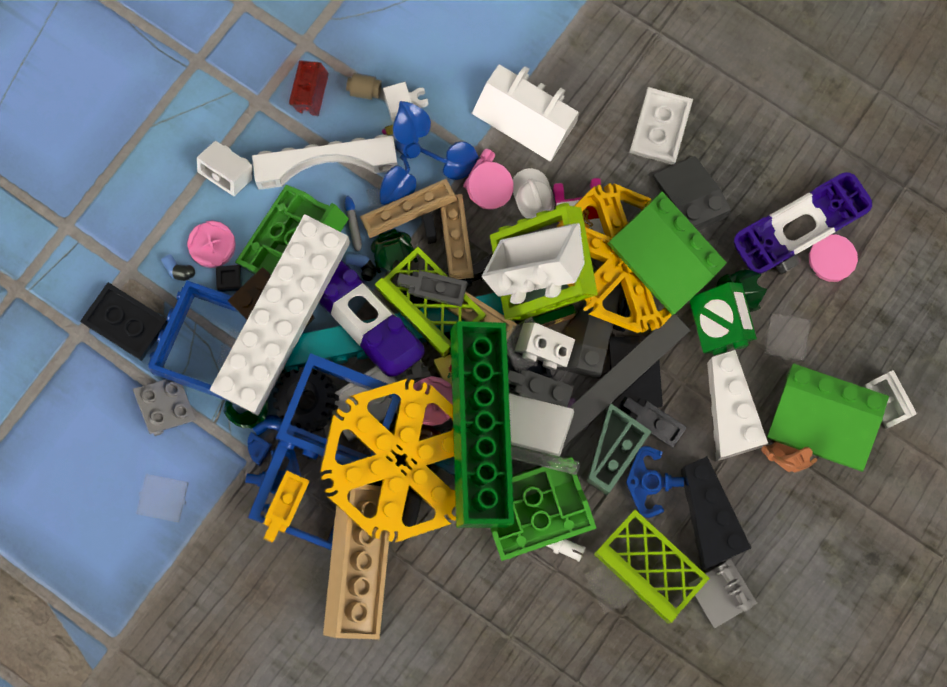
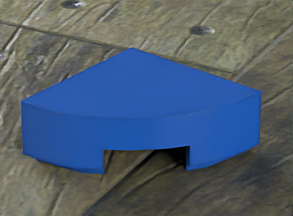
M251 432L248 437V451L252 460L261 466L273 445Z

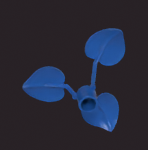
M400 101L398 113L393 124V135L396 139L395 148L402 154L400 159L403 160L405 170L397 165L385 174L379 193L380 203L387 205L415 192L416 178L409 174L410 166L407 158H416L420 152L445 163L443 173L446 177L452 180H460L470 174L477 160H479L476 150L471 144L464 141L451 145L447 150L446 158L423 149L418 143V138L424 137L429 133L431 127L430 117L419 106L410 102Z

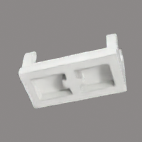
M894 370L863 385L864 388L889 396L882 419L886 429L917 414Z

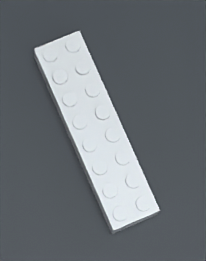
M305 214L303 215L212 384L210 391L256 415L260 414L350 244L349 236Z

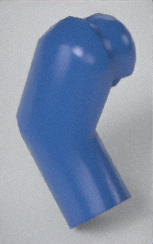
M268 415L253 430L257 436L269 429L279 432L283 419L275 415Z

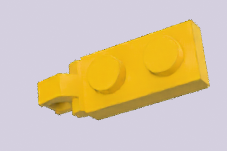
M286 470L265 515L263 524L269 527L263 539L273 543L278 531L285 533L305 493L309 480Z

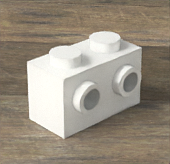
M214 141L197 157V172L232 196L238 194L252 180V164L246 158H241L232 152L229 147L223 146L217 141Z
M523 323L514 351L523 354L522 358L532 362L539 360L543 362V367L556 370L557 367H567L575 339L537 323Z

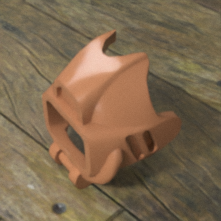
M774 442L772 445H764L761 448V451L768 460L775 461L788 472L792 471L795 473L804 470L818 460L816 458L810 460L813 454L810 447L798 450Z

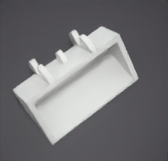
M499 64L486 82L472 114L551 161L576 125L579 112L563 103L565 97L563 95L565 93L563 88H560L553 97L543 91L545 88L543 83L536 87L527 81L529 77L527 73L530 70L528 67L524 66L519 74L516 75Z
M580 223L500 240L481 277L498 297L512 294L510 302L513 304L522 303L526 299L527 292L546 288V297H557L561 292L562 285L576 283L585 264Z

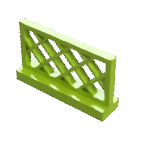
M417 247L384 279L381 278L376 282L375 286L377 291L445 358L451 352V341L444 335V325H454L457 321H444V308L459 309V321H461L462 309H473L478 314L473 321L465 322H480L486 317V314L466 294L464 301L467 304H462V307L442 302L441 304H427V299L425 298L424 304H413L410 301V294H408L409 289L396 287L391 280L399 273L410 275L413 274V271L419 272V270H411V261L419 255L425 261V270L420 271L448 277ZM401 291H407V297ZM418 308H424V314ZM427 308H441V321H430L427 318ZM435 325H441V331Z
M634 510L594 553L607 568L667 624L675 620L682 609L710 579L637 510ZM634 517L642 523L643 534L629 535L628 524ZM625 528V535H619ZM646 528H647L652 534H647ZM647 537H657L661 541L662 552H648ZM615 538H626V553H616L609 545ZM629 538H643L644 552H630ZM665 546L671 551H665ZM675 554L680 559V569H666V555ZM644 555L645 570H635L631 567L630 556ZM648 555H662L663 569L649 570ZM621 556H627V562ZM684 563H685L690 569H684ZM681 572V587H668L667 573ZM684 572H695L701 578V581L695 587H685ZM639 573H645L646 580ZM649 573H663L664 587L654 588L649 583ZM668 590H682V602L676 608L668 601ZM686 590H692V591L686 596ZM658 591H664V596L661 595Z

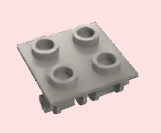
M166 379L133 389L149 434L154 433V436H158L164 433L163 430L196 421L183 385Z
M731 559L706 573L710 579L695 595L714 629L757 604ZM699 577L692 581L688 586L695 587L701 581V578Z

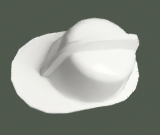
M529 168L519 171L514 176L513 195L522 216L532 219L536 217L538 212L554 210V195L548 179L542 172Z

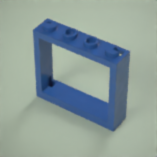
M187 280L181 291L177 293L176 299L178 301L175 308H171L168 313V324L165 330H161L157 339L158 346L156 351L151 352L149 356L151 359L148 363V368L153 375L226 400L210 391L212 385L163 368L194 297L238 312L227 301L232 296Z
M310 353L276 440H279V445L293 451L294 447L304 450L303 455L317 460L318 456H324L325 448L286 434L312 368L367 390L388 384ZM396 394L385 396L391 399L382 423L388 430L400 401V397ZM338 453L335 455V460L340 465L356 461Z
M289 425L286 434L322 448L326 447L327 439ZM280 441L277 444L248 515L249 519L262 524L264 523L265 516L261 515V512L287 451L285 447L279 445ZM340 444L337 446L336 453L357 461L369 457ZM334 524L327 540L291 526L285 531L287 534L332 551Z

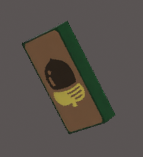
M569 305L527 320V323H537L544 327H549L573 319L576 311L573 305Z

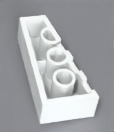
M733 350L713 356L707 365L712 401L713 434L716 446L715 456L716 461H720L762 448L768 444L736 351Z

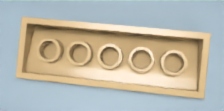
M364 485L352 489L348 492L347 499L365 517L372 518L376 513L381 486ZM337 505L323 635L334 638L380 639L389 541H387L388 532L383 530L380 538L376 539L374 532L377 528L374 527L372 537H370Z

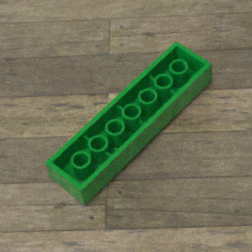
M457 321L450 329L456 528H506L514 524L506 323Z

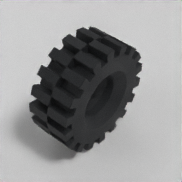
M299 367V371L295 369L290 370L289 376L284 374L281 377L284 382L282 384L277 382L275 386L279 391L278 393L273 392V398L277 399L273 406L279 410L276 413L279 418L284 419L304 367ZM312 368L303 392L306 390L312 391L315 394V403L309 409H303L298 403L290 425L305 431H309V429L315 431L318 430V426H326L327 419L332 420L333 415L331 413L333 410L336 411L338 409L335 401H339V395L335 394V391L338 390L332 384L331 378Z

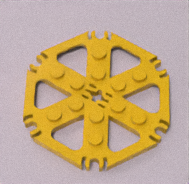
M615 183L607 184L604 187V191L601 185H597L590 189L574 205L575 207H580L582 211L587 206H593L597 210L604 234L585 227L590 256L603 263L594 272L598 295L585 299L587 305L583 310L587 311L593 307L589 315L636 333H644L649 330L647 323L650 325L651 331L658 329L666 323L672 314L665 307L661 311H657L651 291L607 244L628 223L621 201L643 209L651 198ZM563 220L559 221L560 223L557 225V227L564 226ZM620 282L630 309V317L628 318L606 310L602 304L603 300ZM575 283L568 284V287L575 286Z
M407 379L350 396L356 401V406L352 400L346 399L345 403L349 405L350 410L348 413H344L339 408L336 410L337 415L343 418L342 421L333 414L320 473L325 470H331V474L327 473L321 476V480L330 478L333 481L332 487L325 489V493L337 491L335 495L328 496V498L370 537H372L373 529L376 527L374 537L379 539L381 532L386 530L388 532L387 541L390 542L394 540L395 531V542H399L450 525L451 523L447 521L445 515L452 521L456 520V517L452 514V509L456 507L455 490L448 487L426 466L454 457L453 429L419 441L427 405L430 403L437 404L452 420L453 405L431 384L427 394H425L427 390V383L425 382L421 384V389L416 391L413 388L414 380L412 379L407 383V390L405 389ZM390 394H396L400 397L401 400L393 434L368 411L367 405L371 400ZM346 429L350 430L375 455L345 465L338 464L335 460L341 432ZM392 452L399 456L405 454L407 466H397L395 464L397 459ZM383 480L375 516L367 518L348 501L347 494L352 489ZM410 486L435 510V516L429 521L407 527L402 523V515L408 487Z

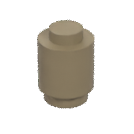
M354 73L352 77H348L346 90L350 91V96L369 100H373V98L379 99L382 80H378L374 76Z

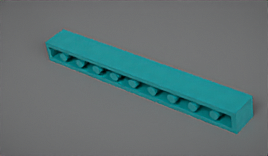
M496 293L475 297L504 315L501 296L498 297ZM424 308L419 309L424 314ZM427 308V318L430 321H441V308ZM444 308V321H459L458 316ZM400 313L395 314L422 343L428 342ZM374 318V319H369V320H365V321H362V322H364V323H371V322H373L376 318ZM435 325L441 331V325ZM444 325V335L446 337H451L450 329L453 325ZM342 326L302 334L281 373L285 372L286 375H290V370L295 369L299 371V367H305L310 353L337 364L346 363L349 358L366 359L369 357Z

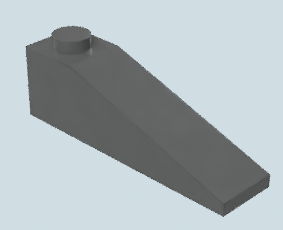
M616 286L603 300L602 304L606 310L615 313L621 287ZM585 300L564 335L575 339L567 367H557V369L599 379L613 324L589 315L593 307L584 311L583 308L587 305Z

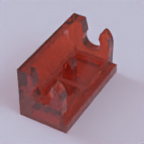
M299 60L289 104L299 113H303L305 109L311 115L319 116L329 75L321 62Z

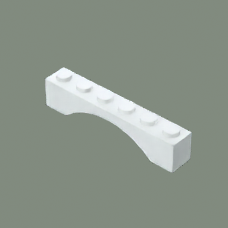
M378 135L374 139L367 140L355 138L351 142L345 143L333 141L323 146L311 144L302 149L284 148L280 152L273 153L271 151H262L258 155H252L255 183L259 190L282 187L290 178L302 170L322 163L343 162L355 164L375 174L388 172L392 167L397 166L394 138L388 135Z

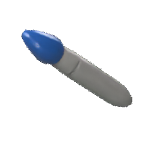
M346 196L344 207L349 218L348 224L352 244L356 251H360L362 242L355 213V204L350 196Z

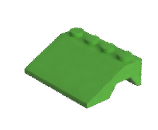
M285 185L235 263L253 274H256L263 267L272 275L304 214L341 232L349 218L334 203L328 206L318 202L304 191Z
M663 191L648 201L645 207L607 243L672 315L677 313L727 263Z
M792 364L786 376V383L767 439L798 450L810 447L813 455L863 472L882 422L889 396Z
M566 456L513 474L514 524L506 528H490L501 561L596 529L588 501L576 473L573 457Z

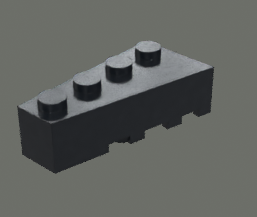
M706 456L684 466L681 469V475L684 477V489L690 509V518L695 533L701 570H705L751 549V545L708 457Z

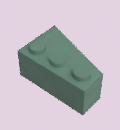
M610 403L587 482L607 496L652 431Z

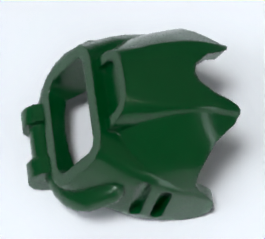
M392 229L391 232L379 234V237L372 242L371 251L374 253L378 274L381 273L380 267L391 272L394 261L399 260L402 262L414 250L410 243L411 237L409 234L396 232V229ZM417 257L414 258L415 263L418 262Z
M747 269L722 276L716 286L718 287L728 282L742 283L750 312L761 308L759 304L767 291L766 288L757 284L761 274Z
M266 400L259 415L248 410L238 414L233 407V403L226 401L223 412L228 420L236 426L252 429L266 419L268 401Z

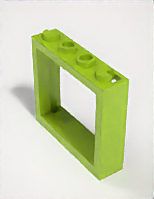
M569 203L559 204L555 210L538 212L536 217L532 219L518 220L516 225L500 227L499 232L490 235L492 251L494 253L502 239L525 235L563 220L564 226L580 223L585 264L575 286L561 290L557 297L548 298L543 296L523 304L511 303L512 294L501 296L505 320L521 321L598 295L582 209L580 207L569 206Z

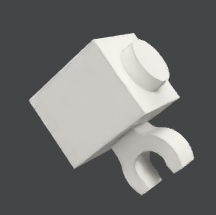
M406 82L383 88L384 98L392 122L395 121L400 101L413 103L420 108L428 106V99H418V96L425 94L424 88H417L415 91L408 92Z

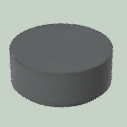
M796 254L776 266L780 274H783L800 264L801 260Z

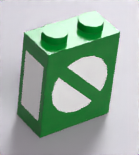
M728 282L697 294L689 300L703 353L717 356L727 353L728 349L733 347L734 349L748 347V342L757 339L742 283Z

